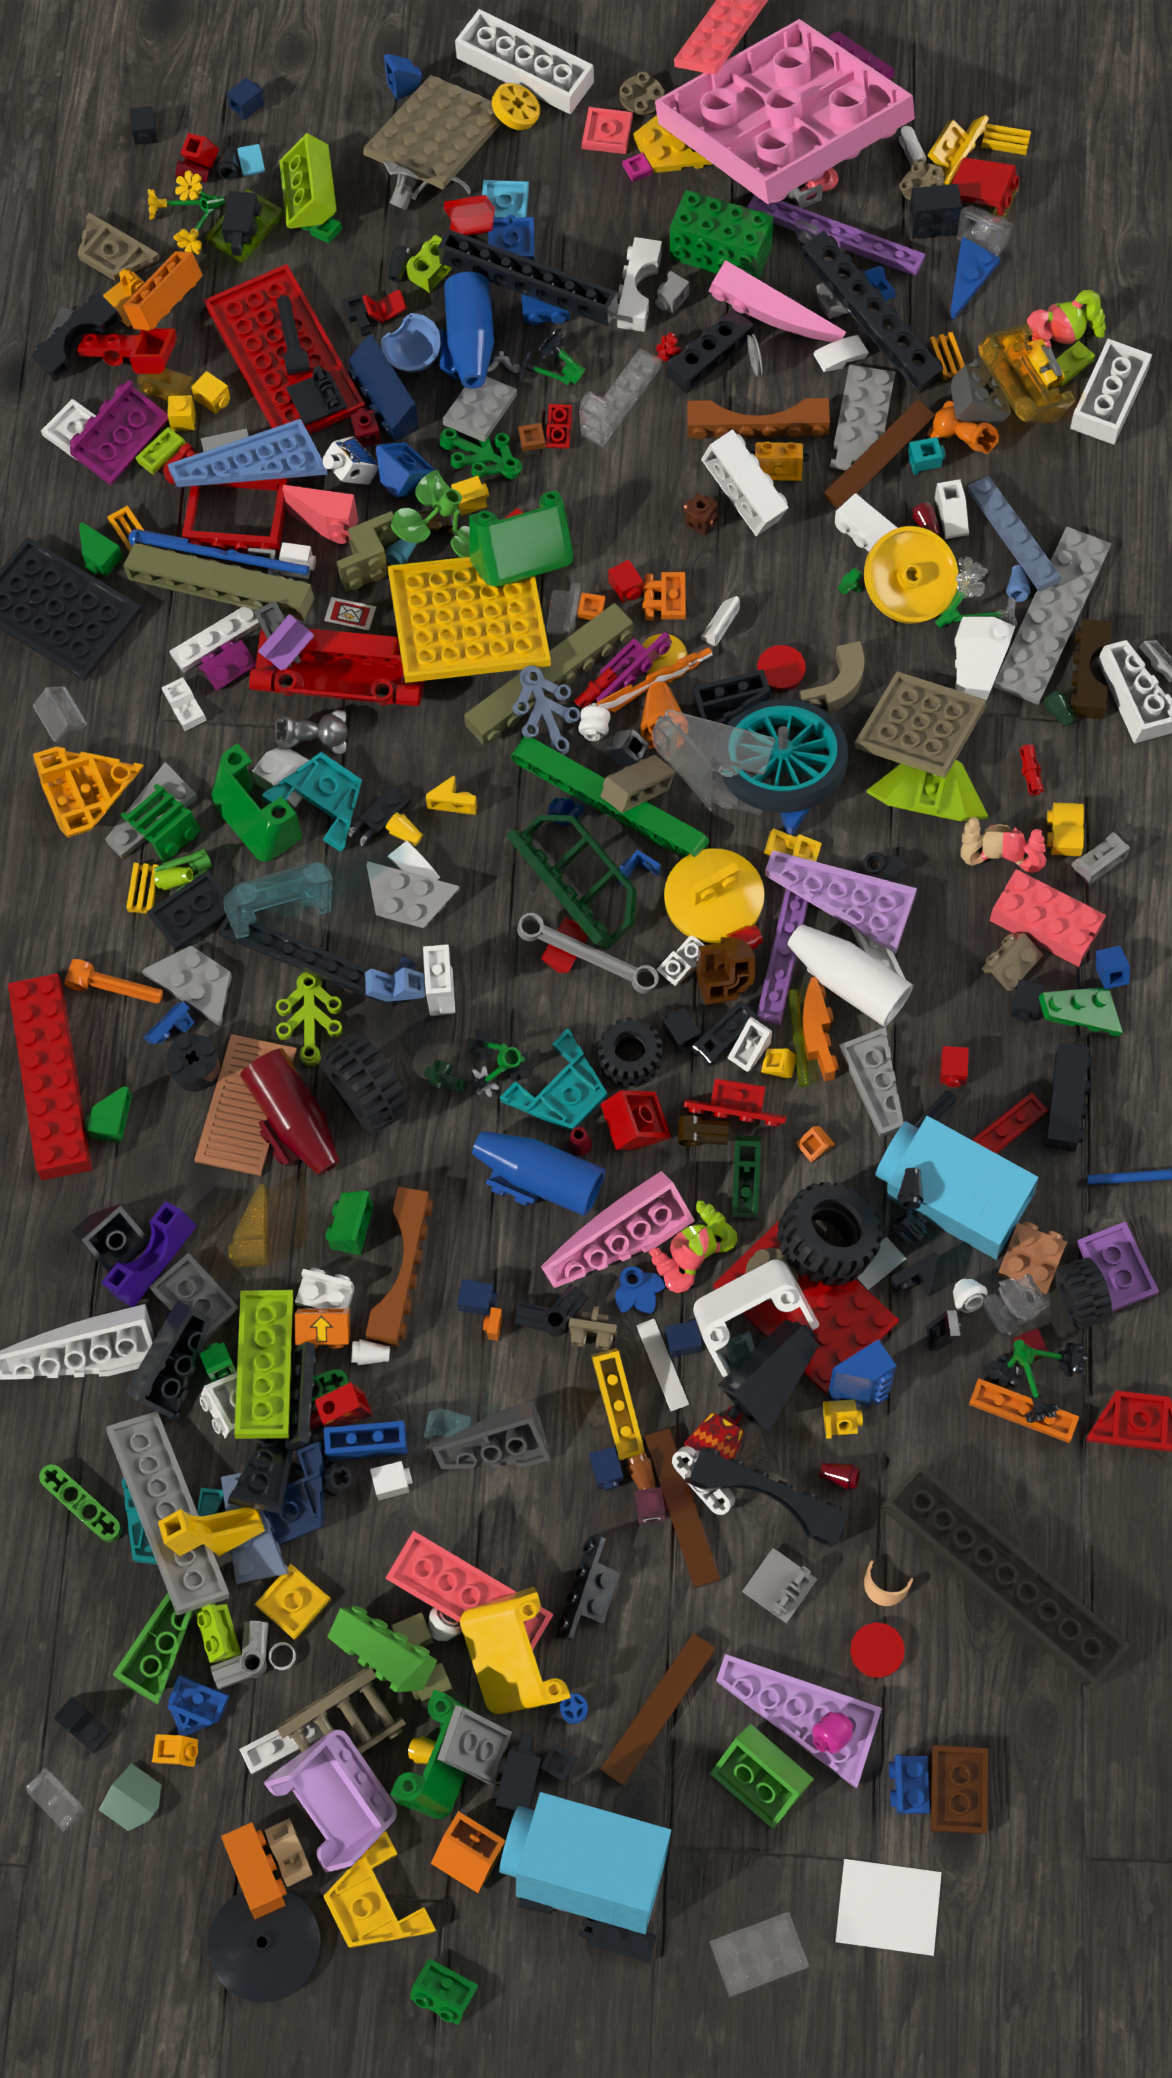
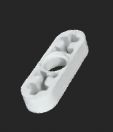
M688 1446L680 1448L672 1458L674 1468L684 1480L696 1453L695 1449ZM685 1457L690 1460L686 1464L682 1461ZM689 1484L715 1514H726L734 1506L735 1497L729 1488L719 1489L710 1494ZM723 1498L725 1502L720 1504L717 1500Z

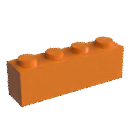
M175 251L123 305L134 329L146 331L154 329L157 323L170 313V310L176 303L180 302L183 296L195 287L203 274L193 252Z

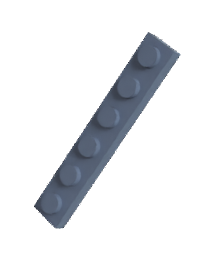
M989 475L968 485V492L1038 591L1041 592L1061 582V576Z

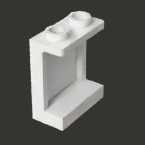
M449 945L424 946L425 987L430 1016L455 1014L453 969L450 966Z

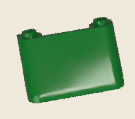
M557 490L540 496L539 509L499 520L495 514L489 511H481L469 515L470 562L486 584L495 587L566 567L572 563L573 548L564 502Z
M434 1689L427 1708L431 1718L441 1723V1731L422 1776L410 1772L403 1773L396 1780L390 1795L397 1804L440 1820L446 1818L451 1813L467 1773L437 1758L455 1705L470 1709L449 1695Z

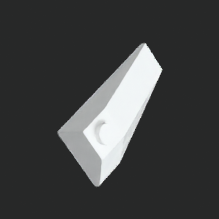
M963 617L961 619L955 637V668H957L955 690L987 701L1009 647L1015 626L995 617Z

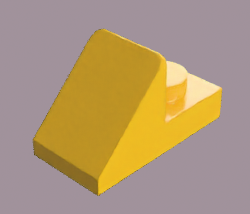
M455 776L450 777L426 794L427 809L476 815L477 812L476 796L468 792L455 793Z

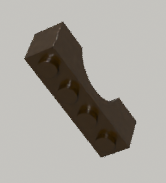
M1082 619L1080 628L1075 630L1074 642L1079 644L1078 649H1074L1073 664H1077V671L1072 673L1071 685L1076 686L1075 693H1071L1070 707L1074 708V717L1102 720L1104 718L1107 686L1101 684L1093 677L1089 665L1100 656L1104 646L1110 645L1111 621Z

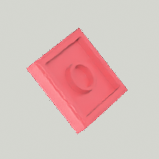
M589 107L582 139V149L626 154L633 122V112Z

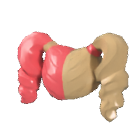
M976 817L970 818L965 823L960 856L966 864L974 866L981 864L989 858L998 859L1003 857L1015 862L1024 871L1031 873L1041 871L1045 867L1047 861L1043 854L1046 851L1045 839L1042 836L1041 830L1034 829L1031 832L1029 841L1026 842L1024 834L1021 831H1017L1016 827L1011 830L1008 825H990L986 828L984 834L981 835L980 822Z

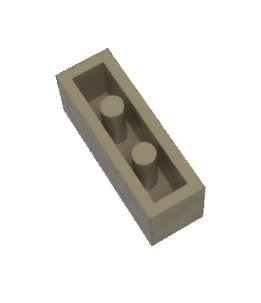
M652 755L646 759H641L634 765L625 767L615 774L608 775L603 782L604 788L601 797L621 813L626 812L668 791L676 771L656 755Z

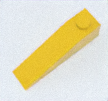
M614 1348L592 1354L595 1373L619 1460L645 1453L619 1350Z

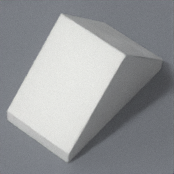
M750 1017L728 1059L749 1072L770 1046L772 1031Z

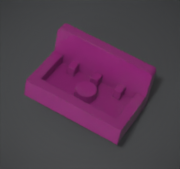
M231 639L221 646L223 650L216 655L214 652H211L201 658L203 663L198 667L200 670H203L215 690L222 688L256 665L254 658L242 640L235 642L234 639Z

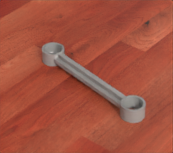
M527 913L519 920L517 932L523 940L535 941L540 939L631 981L633 988L639 993H650L658 983L659 976L653 967L643 965L639 968L545 926L542 918L535 913ZM526 920H533L539 925L540 931L533 935L527 934L522 929V923ZM641 972L649 973L654 979V984L650 987L641 986L637 982V975Z

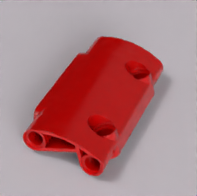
M262 628L258 650L268 640ZM309 628L307 629L314 634V637L298 655L301 660L300 663L296 664L294 660L292 667L280 670L271 661L257 652L255 669L252 668L250 672V690L282 693L285 696L296 694L376 702L382 706L396 704L419 707L425 686V681L405 683L398 637ZM285 679H293L291 686L282 687V682ZM381 688L390 689L389 694L385 697L377 695Z

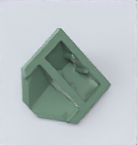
M131 1763L112 1784L99 1811L130 1832L134 1828L149 1822L159 1808L162 1785Z

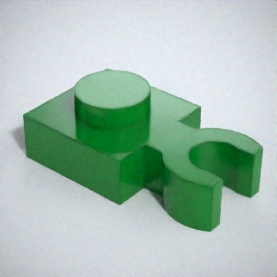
M329 218L322 225L301 228L307 231L310 230L311 236L330 244L342 230V224L335 219Z

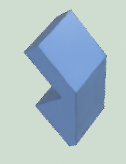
M405 967L393 975L374 969L365 972L366 995L386 1002L425 997L423 973Z

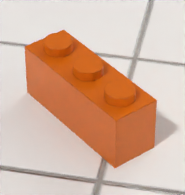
M251 1822L222 1835L221 1838L254 1920L286 1906L282 1896L286 1895L287 1892L281 1878L278 1880L274 1878L272 1871L277 1870L272 1855H265L262 1847L266 1846L267 1843L261 1829L255 1831Z

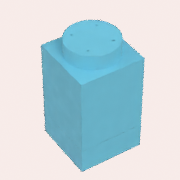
M926 1116L920 1128L906 1121L902 1124L888 1146L875 1176L888 1183L887 1199L899 1205L897 1196L905 1169H919L921 1171L924 1201L921 1203L920 1208L906 1210H912L915 1213L919 1212L931 1224L996 1260L1034 1196L1039 1178L929 1116Z
M540 1792L535 1810L517 1806L505 1842L499 1872L516 1877V1897L646 1934L668 1854L671 1829Z

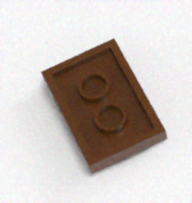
M933 1745L930 1832L986 1835L988 1814V1748Z

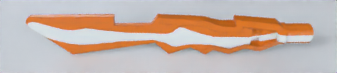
M707 647L700 652L678 659L676 663L647 675L646 680L632 687L630 684L598 701L596 706L616 712L648 690L652 683L658 681L672 683L674 679L682 677L687 671L694 670L701 662L713 656L712 651Z

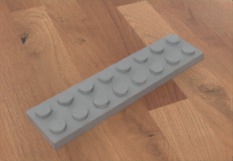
M1066 527L1050 561L1060 574L1061 582L1041 592L1037 589L994 682V688L1039 705L1106 559L1111 543Z
M155 1411L107 1426L108 1437L176 1614L180 1615L228 1599L229 1592L212 1550L202 1544L179 1556L163 1542L158 1521L180 1509L193 1516L199 1515L158 1412Z

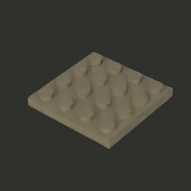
M896 672L856 739L855 748L946 778L985 710L986 700Z

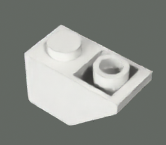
M961 480L937 483L935 502L945 539L969 535L966 499Z

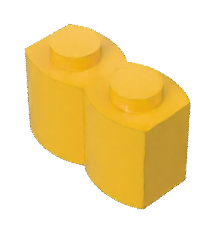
M1053 803L1052 810H1047L1046 823L1051 825V832H1047L1046 847H1051V855H1082L1084 843L1083 804Z

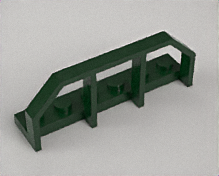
M539 815L522 832L511 829L505 835L595 945L611 948L634 925L637 889L577 817ZM545 822H571L583 838L551 867L547 862V855L541 849H536L533 846L531 835ZM590 844L610 868V871L578 900L576 898L578 896L576 890L562 881L563 875L561 871ZM617 877L627 889L625 922L608 936V929L601 922L595 921L592 917L593 911L587 904Z

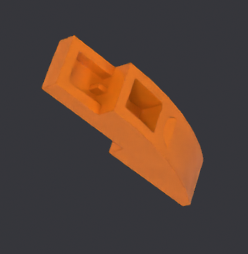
M812 977L804 1001L802 1021L803 1043L807 1061L818 1059L824 1082L834 1080L835 1071L838 1070L837 1059L835 1055H830L828 1048L831 1047L828 1031H830V1024L834 1021L830 1006L826 1007L824 999H826L824 985L819 984L816 977Z

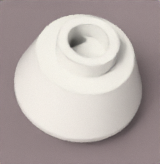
M973 1279L958 1281L953 1290L956 1309L965 1313L979 1309L987 1299L988 1292L986 1287Z
M436 1608L431 1610L428 1629L434 1639L448 1641L462 1632L458 1621Z

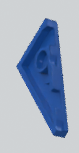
M964 236L961 239L950 311L951 318L953 319L958 316L1000 263V257Z

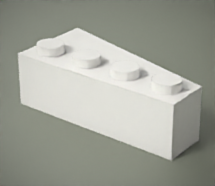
M1127 640L1104 646L1097 662L1133 742L1138 743L1171 734L1172 698L1169 694L1165 695L1158 686L1159 681L1154 675L1151 676L1144 667L1145 663Z

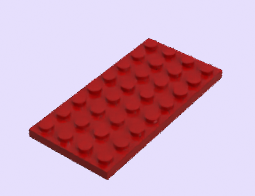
M287 264L204 300L206 309L271 429L301 419L286 387L313 377V369L317 366L330 371L347 404V408L304 425L309 435L350 417L360 408H366L364 401ZM280 295L289 296L300 346L307 351L311 370L309 372L289 376L287 374L283 356L287 348L276 302Z

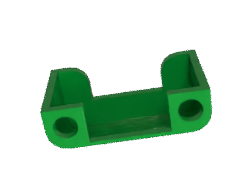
M237 743L221 756L211 793V803L251 853L259 861L269 862L303 839L295 811L282 796L261 810L248 795L254 788V779L247 770V766L253 762ZM277 807H282L286 810V814L284 817L277 819L272 816V811Z

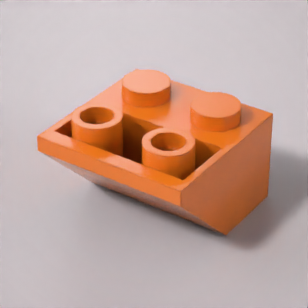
M458 1811L445 1832L431 1864L479 1893L502 1855L506 1840Z

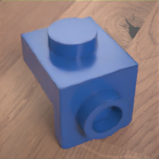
M882 266L864 271L868 282L880 290L886 302L896 297L895 289L886 280L885 271Z

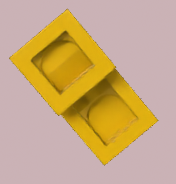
M773 828L770 831L764 853L771 856L773 850L816 862L822 843L800 834L794 837Z

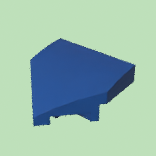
M178 1675L168 1701L170 1705H167L178 1728V1734L187 1736L219 1722L230 1695L183 1675Z

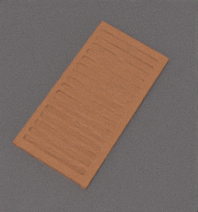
M231 1034L194 1159L196 1163L262 1176L271 1143H267L260 1134L262 1128L258 1122L267 1120V1118L241 1079L240 1073L260 1056L278 1048H283L291 1062L294 1063L297 1048Z

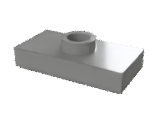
M1157 640L1144 641L1139 648L1151 660V666L1157 672L1162 673L1169 682H1172V657Z

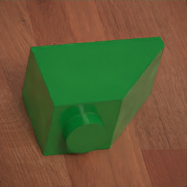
M81 522L79 530L82 555L86 563L85 567L92 574L96 575L98 573L106 578L123 558L120 547Z
M121 1087L92 1107L91 1115L88 1114L85 1121V1129L88 1131L91 1139L122 1143L132 1094L128 1087Z
M224 1342L221 1344H210L204 1348L203 1352L199 1353L212 1382L237 1372Z

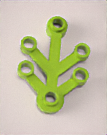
M304 972L297 979V989L287 999L279 1000L276 1003V1009L279 1015L287 1016L291 1013L292 1007L303 997L304 1006L286 1023H280L276 1027V1032L280 1039H289L292 1032L304 1021L305 1046L300 1050V1058L305 1066L313 1067L321 1059L320 1051L315 1046V1020L327 1029L331 1037H338L343 1031L339 1021L331 1020L315 1006L314 996L325 1003L328 1011L332 1014L341 1011L342 1003L338 997L330 996L321 988V978ZM307 980L313 981V984L310 986H306L304 983ZM337 1002L339 1005L336 1008H331L330 1004ZM282 1005H288L287 1010H280ZM332 1026L339 1027L336 1032L330 1030ZM283 1028H287L288 1032L286 1034H281L280 1030ZM309 1050L314 1051L311 1057L305 1055Z

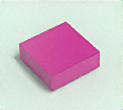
M644 153L623 161V167L632 183L653 174V169Z

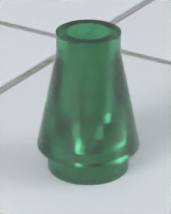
M1059 690L1054 691L1043 700V703L1046 705L1044 708L1061 722L1064 727L1069 726L1077 719L1071 710L1065 694H1061Z

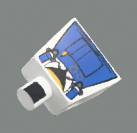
M354 437L334 441L323 457L324 467L331 469L343 482L369 485L379 470L378 463Z

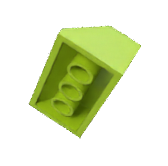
M306 133L279 160L286 225L290 229L322 225L337 211L329 146Z

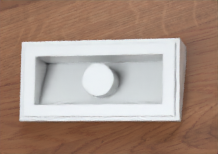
M735 596L722 603L702 634L701 639L713 646L719 643L739 612V597Z

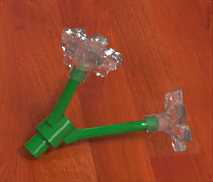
M965 557V560L959 558V570L962 573H958L956 581L959 583L957 586L958 590L947 609L941 613L942 616L935 621L937 626L941 629L947 623L950 625L954 621H961L963 617H997V619H1007L1009 624L1017 627L1015 616L1016 601L1013 597L1008 598V606L1003 610H996L993 613L960 614L957 607L963 599L973 597L974 595L980 597L984 594L985 585L978 582V580H982L988 573V570L981 568L982 565L977 562L973 564V560L970 557Z

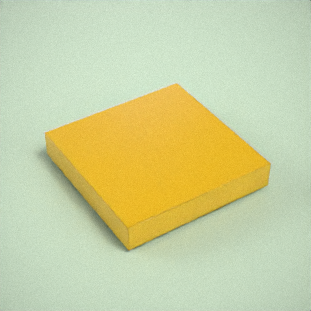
M290 1564L288 1566L290 1574L279 1576L254 1605L296 1641L327 1606L331 1598L296 1567Z

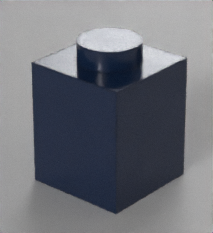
M246 77L227 92L229 107L245 120L264 105L262 88L259 84L253 83Z
M462 1279L457 1301L458 1310L479 1315H490L491 1307L496 1308L498 1293H494L493 1284Z
M696 1320L665 1327L670 1358L702 1351V1343L705 1342L700 1329L697 1327Z
M615 1447L589 1453V1461L598 1490L604 1488V1491H611L619 1488V1484L624 1483Z

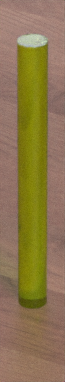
M793 989L789 990L788 994L798 1085L800 1088H805L809 1086L799 992Z

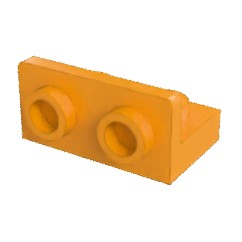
M757 442L755 444V456L764 474L767 473L772 480L802 481V443Z

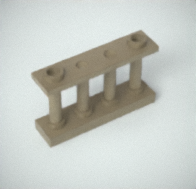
M365 1667L278 1724L276 1728L282 1738L286 1736L290 1739L293 1738L301 1752H303L311 1745L302 1732L304 1730L302 1726L312 1720L313 1723H317L324 1736L334 1731L326 1718V1710L335 1705L336 1708L340 1707L359 1737L361 1743L355 1747L361 1754L388 1736L389 1739H392L403 1731L402 1726L406 1723L401 1716L393 1720L372 1686L374 1684L372 1680L376 1678L375 1673L371 1668ZM356 1690L365 1694L385 1726L371 1736L349 1702L351 1699L349 1695Z

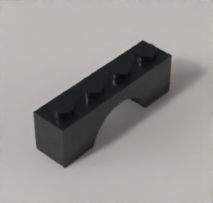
M98 291L85 301L84 306L78 311L73 312L68 317V321L61 327H57L44 343L37 345L31 356L56 382L72 367L69 351L73 341L78 336L90 331L106 335L122 320V317Z

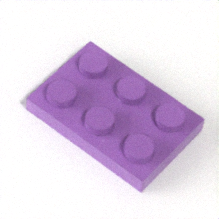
M1126 1221L1077 1241L1083 1258H1091L1103 1274L1111 1297L1112 1312L1158 1294V1288Z

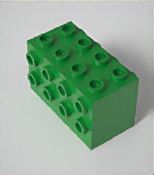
M685 190L670 225V260L718 274L726 260L759 280L772 249L773 216L763 211L758 212L748 209L743 205H735L719 198H712L699 192Z

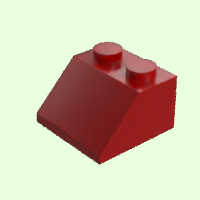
M620 1090L601 1103L604 1118L616 1150L634 1151L672 1138L656 1092Z

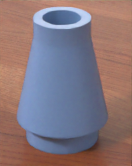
M1021 565L1012 567V573L1006 589L1009 599L1014 602L1025 601L1030 594L1027 574Z

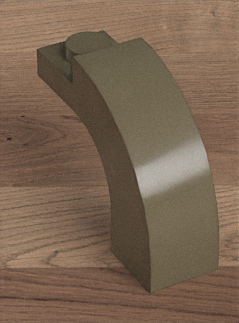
M861 642L837 646L836 661L840 671L837 678L827 685L800 691L799 701L810 703L819 708L825 705L827 713L837 711L847 705L859 691L863 679L865 660Z

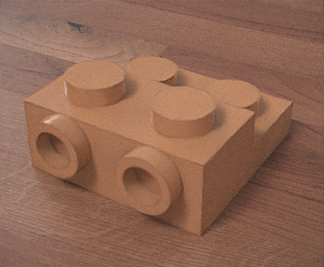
M1023 1222V1225L1017 1223L998 1276L1047 1294L1067 1242L1062 1240L1063 1236L1059 1233L1048 1231L1045 1234L1037 1231L1038 1226L1033 1223Z

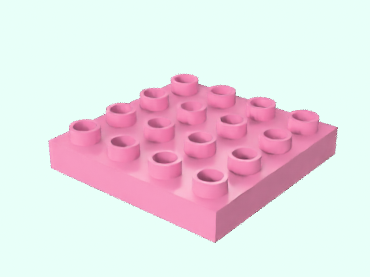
M800 19L726 60L716 75L703 73L655 101L659 125L767 204L783 200L788 192L807 181L819 179L824 174V171L843 160L855 158L865 147L879 139L894 135L898 128L915 119L913 95Z

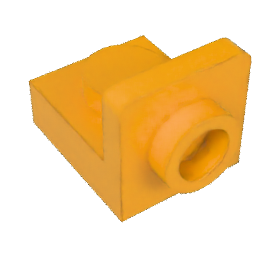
M156 1734L152 1762L194 1767L198 1754V1740L181 1735Z

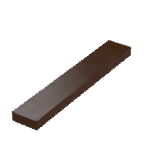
M917 399L824 492L823 496L839 509L855 493L858 494L933 419L935 414Z
M670 1428L645 1435L644 1438L694 1589L720 1581L689 1485L684 1482L683 1477L672 1464V1458L677 1449Z
M695 1633L692 1634L600 1771L621 1786H624L715 1652V1647Z

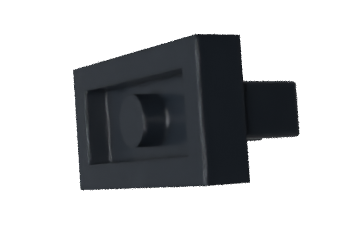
M956 1310L945 1311L925 1326L929 1351H938L960 1337L961 1322L957 1317Z

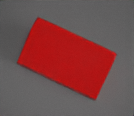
M564 917L557 929L558 932L584 944L589 937L578 923L567 917ZM551 944L548 945L541 957L545 963L558 973H568L577 956Z

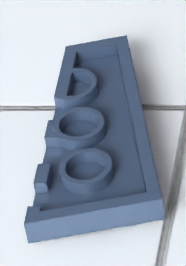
M241 1473L221 1477L226 1511L244 1508V1506L227 1503ZM259 1510L265 1531L231 1549L236 1584L290 1574L287 1565L283 1562L280 1554L282 1552L278 1542H275L270 1529L272 1527L268 1518L265 1517L263 1510Z

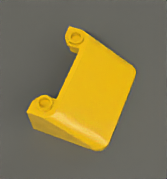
M535 1587L469 1608L462 1613L460 1618L461 1629L488 1710L494 1714L519 1711L571 1698L567 1685L561 1679L551 1678L542 1681L523 1623V1621L534 1618L540 1611L541 1604Z

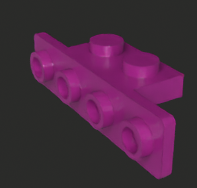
M664 632L647 649L633 638L599 671L602 674L610 667L619 677L597 697V702L630 684L633 686L636 678L642 672H647L660 655L662 656L668 652L672 644L669 634Z

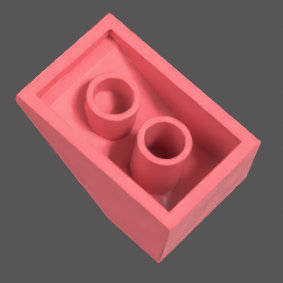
M283 485L288 514L330 541L338 544L350 543L347 529L356 526L358 523L354 495Z

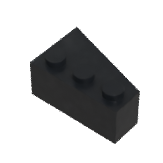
M764 669L693 687V703L705 742L722 733L727 723L735 715L759 702L770 700V688Z

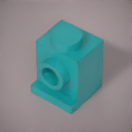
M937 437L909 442L908 458L913 475L918 474L919 471L942 467V460L946 458L943 445H939Z

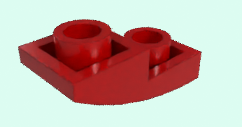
M549 404L546 448H570L572 405Z

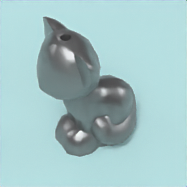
M335 710L331 714L324 715L318 724L308 720L298 721L292 717L279 718L275 726V741L281 748H290L302 741H309L318 737L321 744L330 748L332 752L336 754L345 753V740L348 735V729L345 724L346 713L342 710Z

